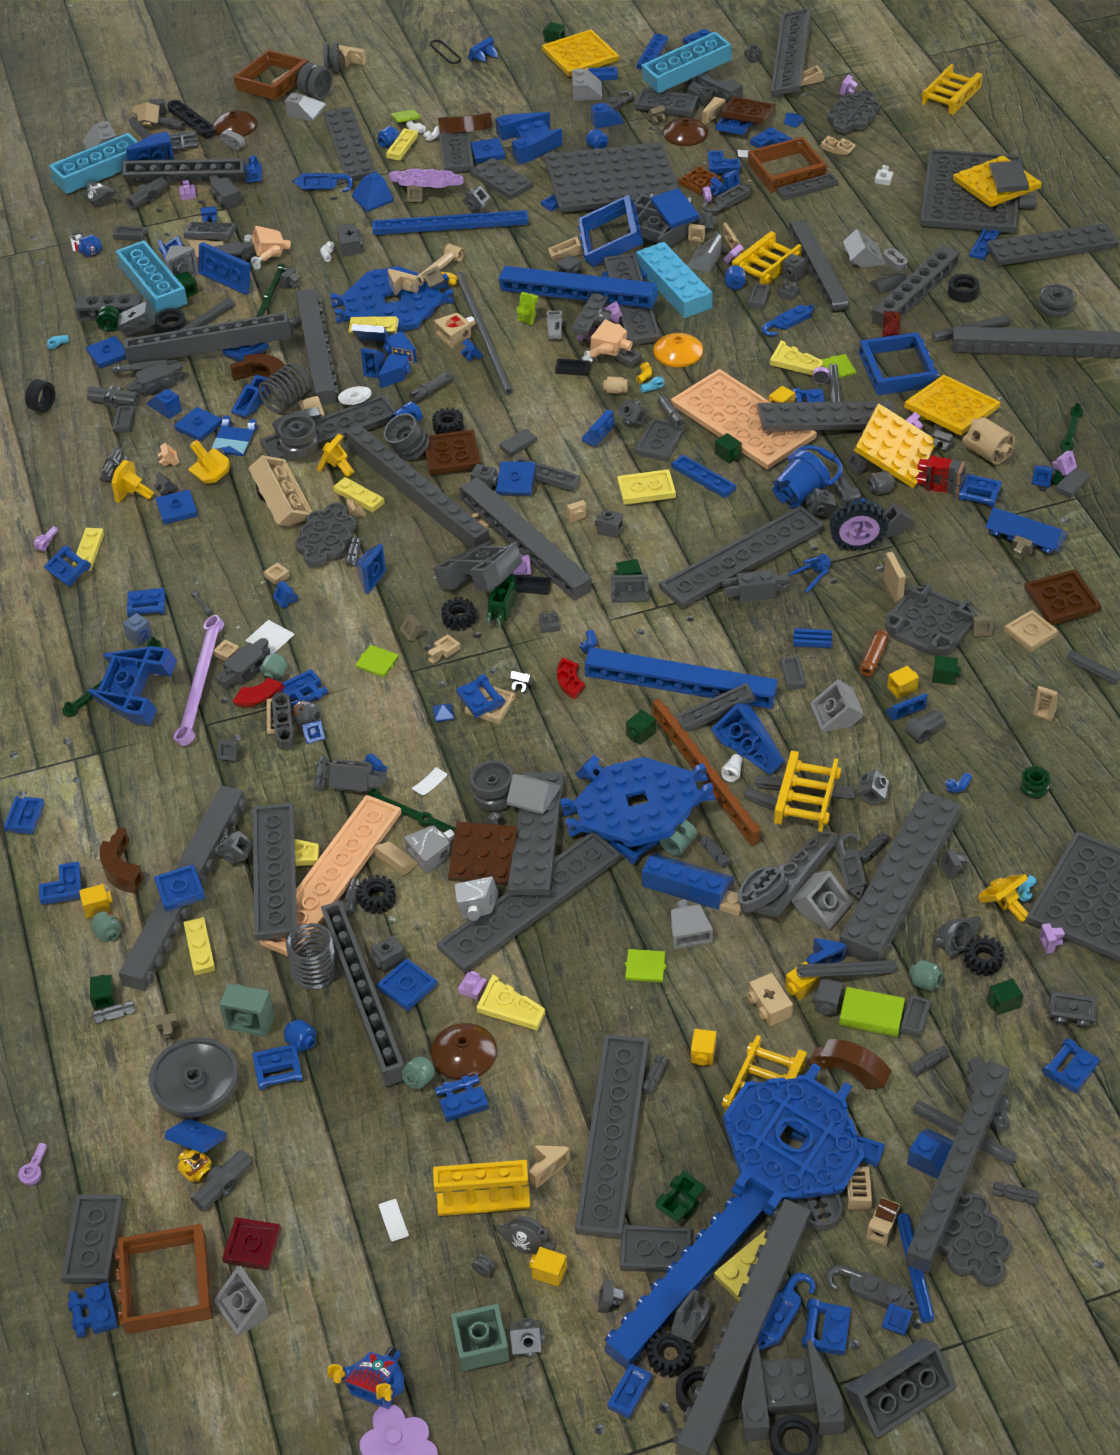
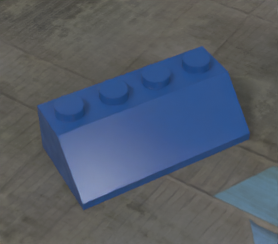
M995 507L992 508L986 528L990 529L989 533L1000 536L1002 533L1007 535L1006 539L1012 541L1018 535L1033 541V548L1035 545L1042 547V551L1052 553V550L1058 552L1068 532Z
M660 854L650 855L642 870L643 887L719 910L726 891L730 889L734 881L733 876Z

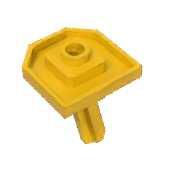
M338 434L331 443L327 442L322 449L324 453L316 468L317 471L321 472L329 463L334 467L338 466L346 477L354 474V470L347 462L348 455L340 446L344 439L342 434Z
M198 440L191 443L190 447L198 457L197 462L188 469L193 476L204 484L217 482L229 472V458L215 448L206 452Z
M123 460L114 472L111 483L114 500L117 503H120L128 492L133 494L136 491L148 500L154 494V491L141 483L142 479L136 475L135 465L132 461Z
M1026 874L1007 876L1003 879L997 878L990 883L989 887L979 893L978 899L981 903L996 901L1004 911L1009 909L1019 922H1024L1029 913L1017 901L1019 895L1015 889L1027 881L1028 878Z

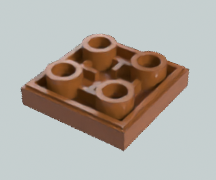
M696 167L693 171L679 179V185L702 196L703 187H710L712 184L710 180L713 177H716L721 182L722 178L715 173L705 170L703 167Z

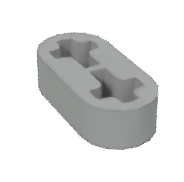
M225 130L220 134L221 141L236 150H240L246 145L244 138L233 131Z
M888 248L884 251L883 258L885 262L895 271L907 269V259L898 250Z

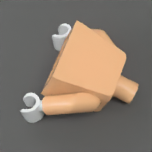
M255 226L252 236L246 235L244 238V243H254L256 254L260 256L259 258L253 257L251 259V264L255 270L261 268V261L265 262L270 257H279L283 249L289 250L291 246L290 240H283L279 231Z
M605 319L591 336L590 351H585L582 359L592 362L593 358L600 354L616 356L621 349L630 351L633 342L627 340V331L620 324H614Z

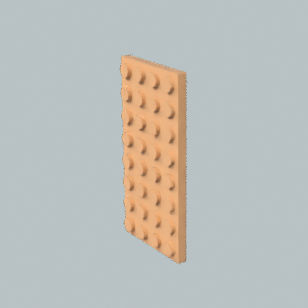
M718 369L671 399V403L675 408L719 438L729 433L742 442V453L767 470L790 456L798 448L817 438V432L814 430L763 431L757 411V404L771 402L721 369Z

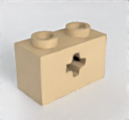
M772 973L749 982L747 997L751 1004H755L759 1017L765 1020L769 1027L792 1017L793 1004Z

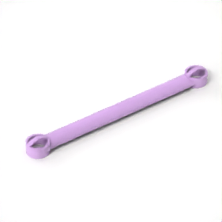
M218 615L209 617L204 623L206 634L181 726L174 734V740L182 747L190 744L195 737V733L192 730L216 638L224 627V622Z

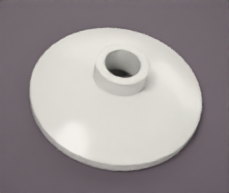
M352 387L341 392L338 400L342 404L353 406L369 399L372 393L368 387Z

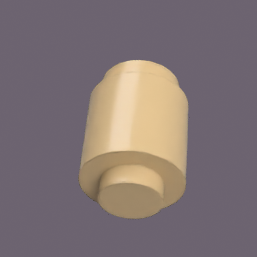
M608 376L607 380H604L603 390H606L607 394L627 393L628 379Z

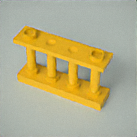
M951 64L923 90L921 94L922 105H925L931 99L946 104L949 107L948 113L954 115L981 88L983 74L977 72L973 77L968 78L953 73L954 65ZM951 79H954V80H958V81L964 82V83H966V84L962 85V84H959V83L952 82V81H950V80H951ZM945 85L957 89L959 91L955 92L942 87ZM938 92V93H941V94L950 96V97H952V98L948 99V98H945V97H942V96H938V95H935V94Z
M770 231L732 261V266L742 267L745 272L760 278V284L767 285L783 273V262L790 254L802 256V245L798 244L791 250L776 243V233ZM776 249L786 255L780 257L770 252V250ZM765 256L776 262L771 265L760 258ZM752 264H756L760 267L765 268L766 270L764 272H760L750 266Z
M791 751L775 807L774 823L782 825L784 817H788V815L819 821L818 831L822 832L824 824L828 825L830 813L827 811L835 780L840 779L841 768L838 767L839 759L835 758L833 767L828 768L802 763L801 760H798L799 752ZM806 771L828 775L830 778L828 783L798 778L796 772ZM797 785L825 790V798L795 793L792 787ZM793 800L821 805L822 809L821 813L790 808V805L787 804Z
M757 1035L754 1042H750L747 1047V1057L730 1094L724 1096L722 1102L724 1114L744 1086L749 1073L764 1079L796 1078L802 1075L806 1066L807 1052L798 1050L796 1056L791 1058L760 1048L761 1036ZM759 1056L788 1066L789 1072L788 1074L780 1075L753 1064L756 1057Z
M527 1160L433 1167L434 1192H443L437 1193L438 1216L531 1209L529 1186L522 1187L523 1185H528ZM510 1186L513 1187V1188H500V1189L498 1188V1187H510ZM489 1188V1189H487V1190H475V1189ZM458 1190H466V1191H461V1192H452V1191H458Z

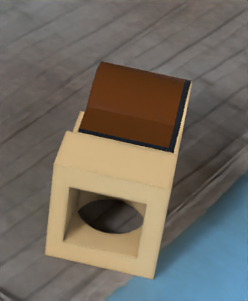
M884 1197L881 1198L877 1211H875L868 1225L867 1239L887 1246L901 1204ZM874 1231L884 1236H877Z

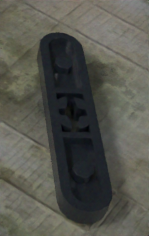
M171 100L167 103L169 112L181 121H184L186 125L201 136L210 138L215 134L214 126L180 100Z

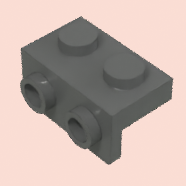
M1052 991L1049 1018L1054 1019L1055 1023L1067 1024V1021L1076 1022L1077 1026L1089 1027V1024H1094L1096 1018V997Z

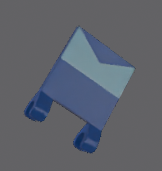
M223 416L222 425L212 448L216 450L221 448L224 454L244 456L252 436L258 428L256 419H249L248 427L245 429L231 427V417Z

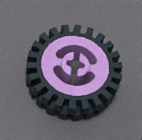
M852 499L849 500L850 505L844 502L842 503L843 508L840 506L836 507V511L832 512V517L830 516L829 525L831 537L835 544L838 543L840 548L844 546V550H848L851 547L852 551H856V547H859L860 551H864L863 547L866 546L868 550L871 549V544L874 546L878 545V541L881 542L883 536H886V531H888L886 514L881 505H876L875 501L870 503L869 499H865L864 503H862V499H857V503H854Z

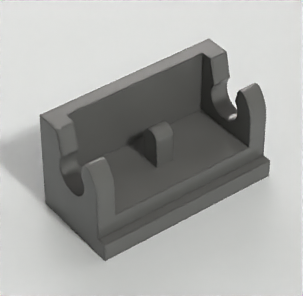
M648 574L611 575L612 603L649 602Z
M692 1289L676 1311L671 1330L672 1335L694 1343L710 1319L708 1313L711 1306L709 1298L706 1299L705 1306H700L697 1303L699 1291Z

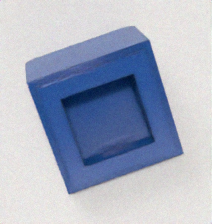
M786 113L784 124L796 128L805 120V117L795 113Z

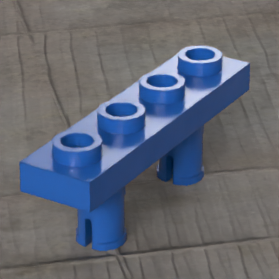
M663 34L653 35L637 63V69L642 70V64L661 56V52L668 42V36Z

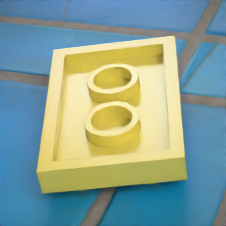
M669 469L617 476L623 505L676 498V491Z

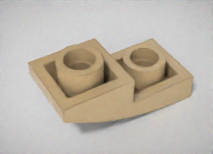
M828 135L821 143L820 148L835 154L848 155L856 145L844 138L838 141Z

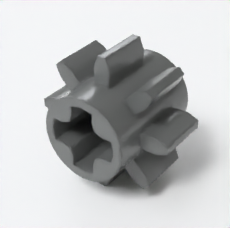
M751 44L748 46V49H745L746 60L756 63L759 61V58H762L763 51H761V47Z
M712 212L700 213L697 225L705 226V230L713 229L714 224H717L716 216L713 217Z

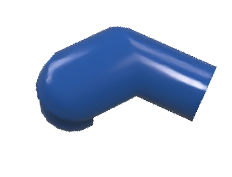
M593 630L586 631L587 640H583L584 643L580 642L579 647L582 652L589 653L590 647L595 648L598 642Z
M964 773L957 782L954 779H948L945 782L946 790L951 793L965 791L972 780V776L969 773Z

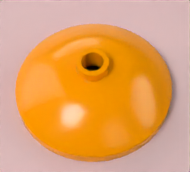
M671 333L661 337L654 344L653 353L655 358L666 366L686 367L700 360L703 355V346L697 338L690 334Z

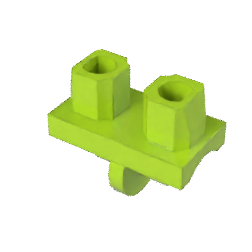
M521 292L519 306L516 307L518 321L526 322L528 325L534 323V318L536 317L535 307L538 302L537 295Z

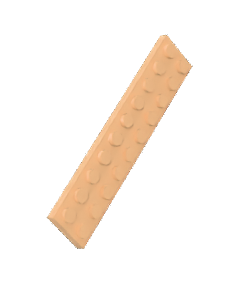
M368 795L363 798L296 889L298 926L307 923H323L321 906L337 902L349 887L350 880L357 876L375 851L374 847L380 844L401 815L400 807ZM310 927V928L302 929L301 931H303V930H308V929H318V928ZM315 932L305 933L299 936L298 938L308 934H315ZM287 937L259 940L260 945L288 956L286 949Z

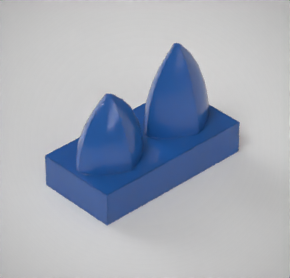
M490 36L471 47L468 59L470 61L476 59L486 62L485 53L498 58L497 51L493 46L494 39Z

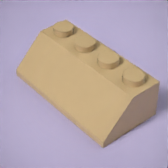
M264 455L260 456L248 469L252 474V479L259 488L260 494L263 495L266 505L274 517V521L278 525L290 527L307 520V516L313 511L286 460Z

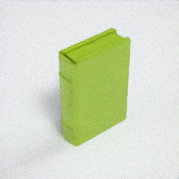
M847 987L839 1026L898 1038L905 998Z

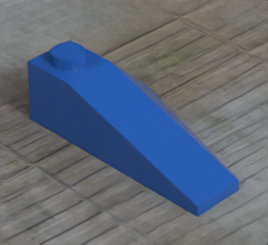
M737 703L711 728L722 744L730 747L740 756H744L770 775L785 763L784 758L763 723L748 704Z

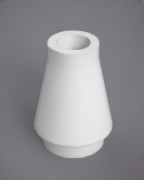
M732 755L731 759L722 767L721 773L724 780L734 782L739 779L741 763L743 761L740 755Z

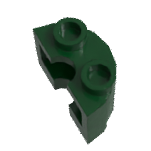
M682 1171L679 1176L676 1175L670 1183L672 1189L667 1194L662 1193L656 1200L655 1206L678 1224L681 1223L682 1218L687 1220L700 1204L697 1198L701 1193H705V1185L685 1171Z

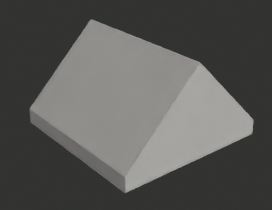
M718 234L698 247L687 266L691 269L710 273L721 255V235Z
M170 246L165 261L171 273L176 276L187 271L192 277L199 275L194 248Z
M513 774L506 802L507 805L543 815L561 787L559 784L534 777Z
M237 1266L213 1301L236 1335L240 1336L270 1316L264 1298L241 1266Z

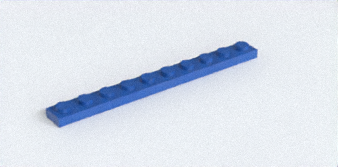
M527 210L372 220L373 235L467 228L476 229L482 227L491 228L497 226L506 227L512 225L522 226L528 224Z

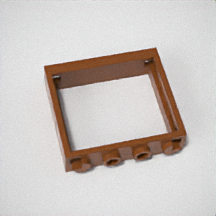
M268 49L234 76L236 90L277 101L297 85L299 72L306 63H309V60ZM271 65L289 69L286 74L272 85L253 80Z
M804 137L748 151V165L770 193L777 192L779 187L827 174L826 163ZM801 153L811 166L771 176L761 163Z
M203 1224L118 1238L119 1249H116L115 1258L116 1262H119L120 1268L116 1269L117 1283L121 1284V1289L117 1290L118 1303L122 1304V1311H118L120 1326L124 1325L127 1334L213 1319L206 1234ZM194 1243L199 1305L133 1317L130 1255Z

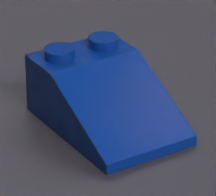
M168 131L152 134L126 148L128 161L174 160Z

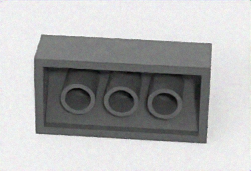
M923 1337L844 1387L853 1410L875 1438H879L956 1388L938 1344Z

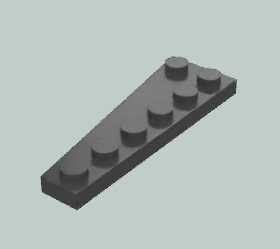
M824 830L822 832L817 831L791 856L792 860L789 863L782 864L779 867L785 875V890L770 903L751 912L778 917L835 845L838 839L837 833Z

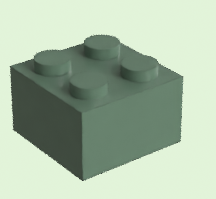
M228 983L219 1004L225 1029L267 1037L275 1018L270 992L262 988L255 989L241 984L234 985Z
M498 1304L451 1314L461 1371L509 1361L508 1345Z

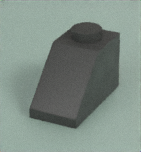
M895 502L885 511L888 531H886L887 534L885 537L883 536V539L902 534L914 523L909 512Z

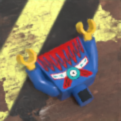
M389 1347L384 1356L370 1352L362 1360L348 1367H342L338 1364L328 1366L327 1378L333 1377V1381L337 1384L344 1380L352 1396L385 1409H389L394 1397L402 1394L404 1391V1374L397 1362L401 1354L393 1347Z

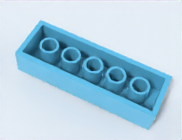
M715 31L642 64L643 80L657 93L663 92L732 60L731 44Z
M126 133L50 164L49 169L52 181L65 194L87 187V181L99 182L104 178L111 177L123 171V161H128L126 148L138 141L129 133Z
M145 240L116 251L119 267L156 313L165 309L180 308L188 304L185 288Z
M665 242L636 251L638 265L647 274V279L650 282L656 283L657 290L683 318L712 308L713 292Z

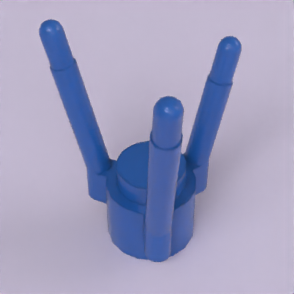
M825 554L804 560L803 563L807 565L788 574L792 576L810 567L816 572H821L805 590L806 593L829 572L828 568L831 566V561Z

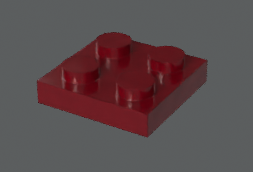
M235 1217L222 1257L223 1263L269 1270L281 1232V1225Z

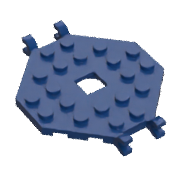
M396 266L368 271L342 296L332 293L330 297L331 300H336L331 302L332 308L344 305L345 311L334 309L336 316L341 315L336 317L337 323L350 321L351 317H397L399 319L397 332L418 329L421 326V322L424 319H428L434 313V309L437 306L440 307L443 303H454L453 290L448 289L441 294L439 288H449L447 281L432 289L426 281L423 285L419 286V290L416 293L401 289L396 295L400 297L401 301L385 303V297L394 295L389 284L388 269L416 276L419 274ZM442 274L444 280H448L447 274Z
M642 757L606 766L574 801L568 798L560 799L561 806L566 807L562 808L563 815L568 816L577 812L580 821L574 818L565 819L567 827H572L568 828L569 836H574L580 832L589 834L594 832L599 834L601 838L613 842L616 839L629 847L671 837L675 833L676 826L682 824L688 818L690 810L694 806L697 807L702 801L715 800L713 792H710L714 791L712 783L703 785L699 791L695 783L696 781L708 780L704 763L697 765L693 771ZM636 795H645L648 802L629 807L627 800Z
M815 1063L812 1064L806 1075H799L796 1078L785 1079V1077L767 1079L766 1082L755 1083V1081L746 1082L722 1118L740 1174L731 1192L739 1196L747 1182H750L771 1195L772 1197L763 1211L770 1217L784 1199L796 1200L842 1193L865 1156L862 1147L858 1144L853 1120L850 1119L847 1112L848 1106L845 1099L853 1086L844 1082L838 1093L828 1089L815 1081L821 1069ZM787 1125L807 1137L800 1149H794L780 1139Z

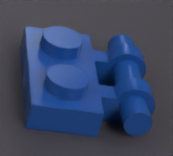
M312 669L283 682L285 687L281 691L286 693L290 700L296 699L291 702L292 708L299 701L311 702L319 700L328 693L325 686L318 689L321 686V680Z
M477 1074L470 1077L466 1075L461 1077V1080L451 1083L447 1081L442 1083V1086L435 1087L437 1096L446 1095V1098L439 1100L446 1122L489 1109L482 1086L472 1088V1085L480 1083ZM461 1088L465 1089V1092L458 1093L455 1095L453 1094V1091Z
M108 1282L84 1289L86 1297L82 1299L78 1297L77 1291H72L68 1294V1309L72 1312L73 1316L71 1321L72 1328L76 1331L78 1338L86 1336L85 1329L89 1327L93 1328L94 1334L118 1328ZM88 1308L90 1316L83 1317L81 1310Z

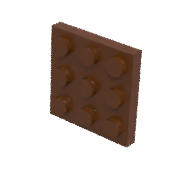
M733 97L721 110L720 116L728 120L738 119L740 122L749 121L756 125H761L775 111L776 104Z
M474 429L428 435L429 445L425 450L430 475L473 470L476 464L481 465Z
M1075 569L1027 582L1024 585V589L1045 620L1051 625L1101 611V604Z
M457 821L448 880L467 882L493 876L496 885L508 886L512 854L518 831L517 826Z

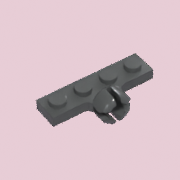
M592 293L572 326L571 333L587 337L593 326L599 327L605 319L611 322L610 315H612V312L604 309L608 297Z

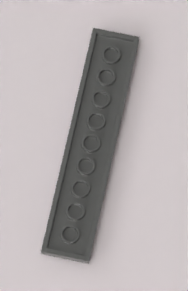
M810 8L782 13L771 85L772 96H781L786 93L801 91L811 17Z
M799 506L659 582V588L678 606L684 608L722 587V582L725 579L737 577V573L749 572L823 531L824 524L804 507Z
M591 832L554 858L550 895H508L507 892L496 900L493 911L490 914L482 915L476 921L468 920L439 941L437 949L465 974L619 861L621 854L597 833Z
M605 1034L575 1226L576 1234L613 1238L622 1237L649 1038Z

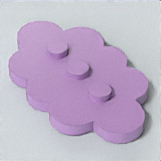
M407 169L406 171H393L389 173V180L399 182V185L402 186L415 185L443 188L448 185L463 184L462 175L454 174L448 170Z
M392 1404L389 1409L379 1407L375 1411L372 1418L374 1429L366 1432L359 1443L361 1455H438L435 1444L429 1441V1429L426 1422L418 1417L405 1419L402 1410Z

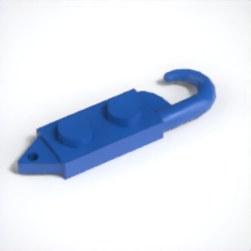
M301 173L299 177L292 180V183L301 187L302 190H332L337 186L338 180H347L348 186L342 190L343 192L349 191L353 185L351 177L347 174Z
M800 304L776 316L775 319L766 322L762 326V332L767 336H775L778 332H769L767 329L775 326L776 328L787 330L811 318L814 305L803 306Z
M793 1274L788 1278L781 1292L776 1296L758 1337L759 1352L774 1344L778 1346L800 1309V1296L793 1291L797 1282L806 1281L810 1285L809 1293H814L815 1282L808 1274Z

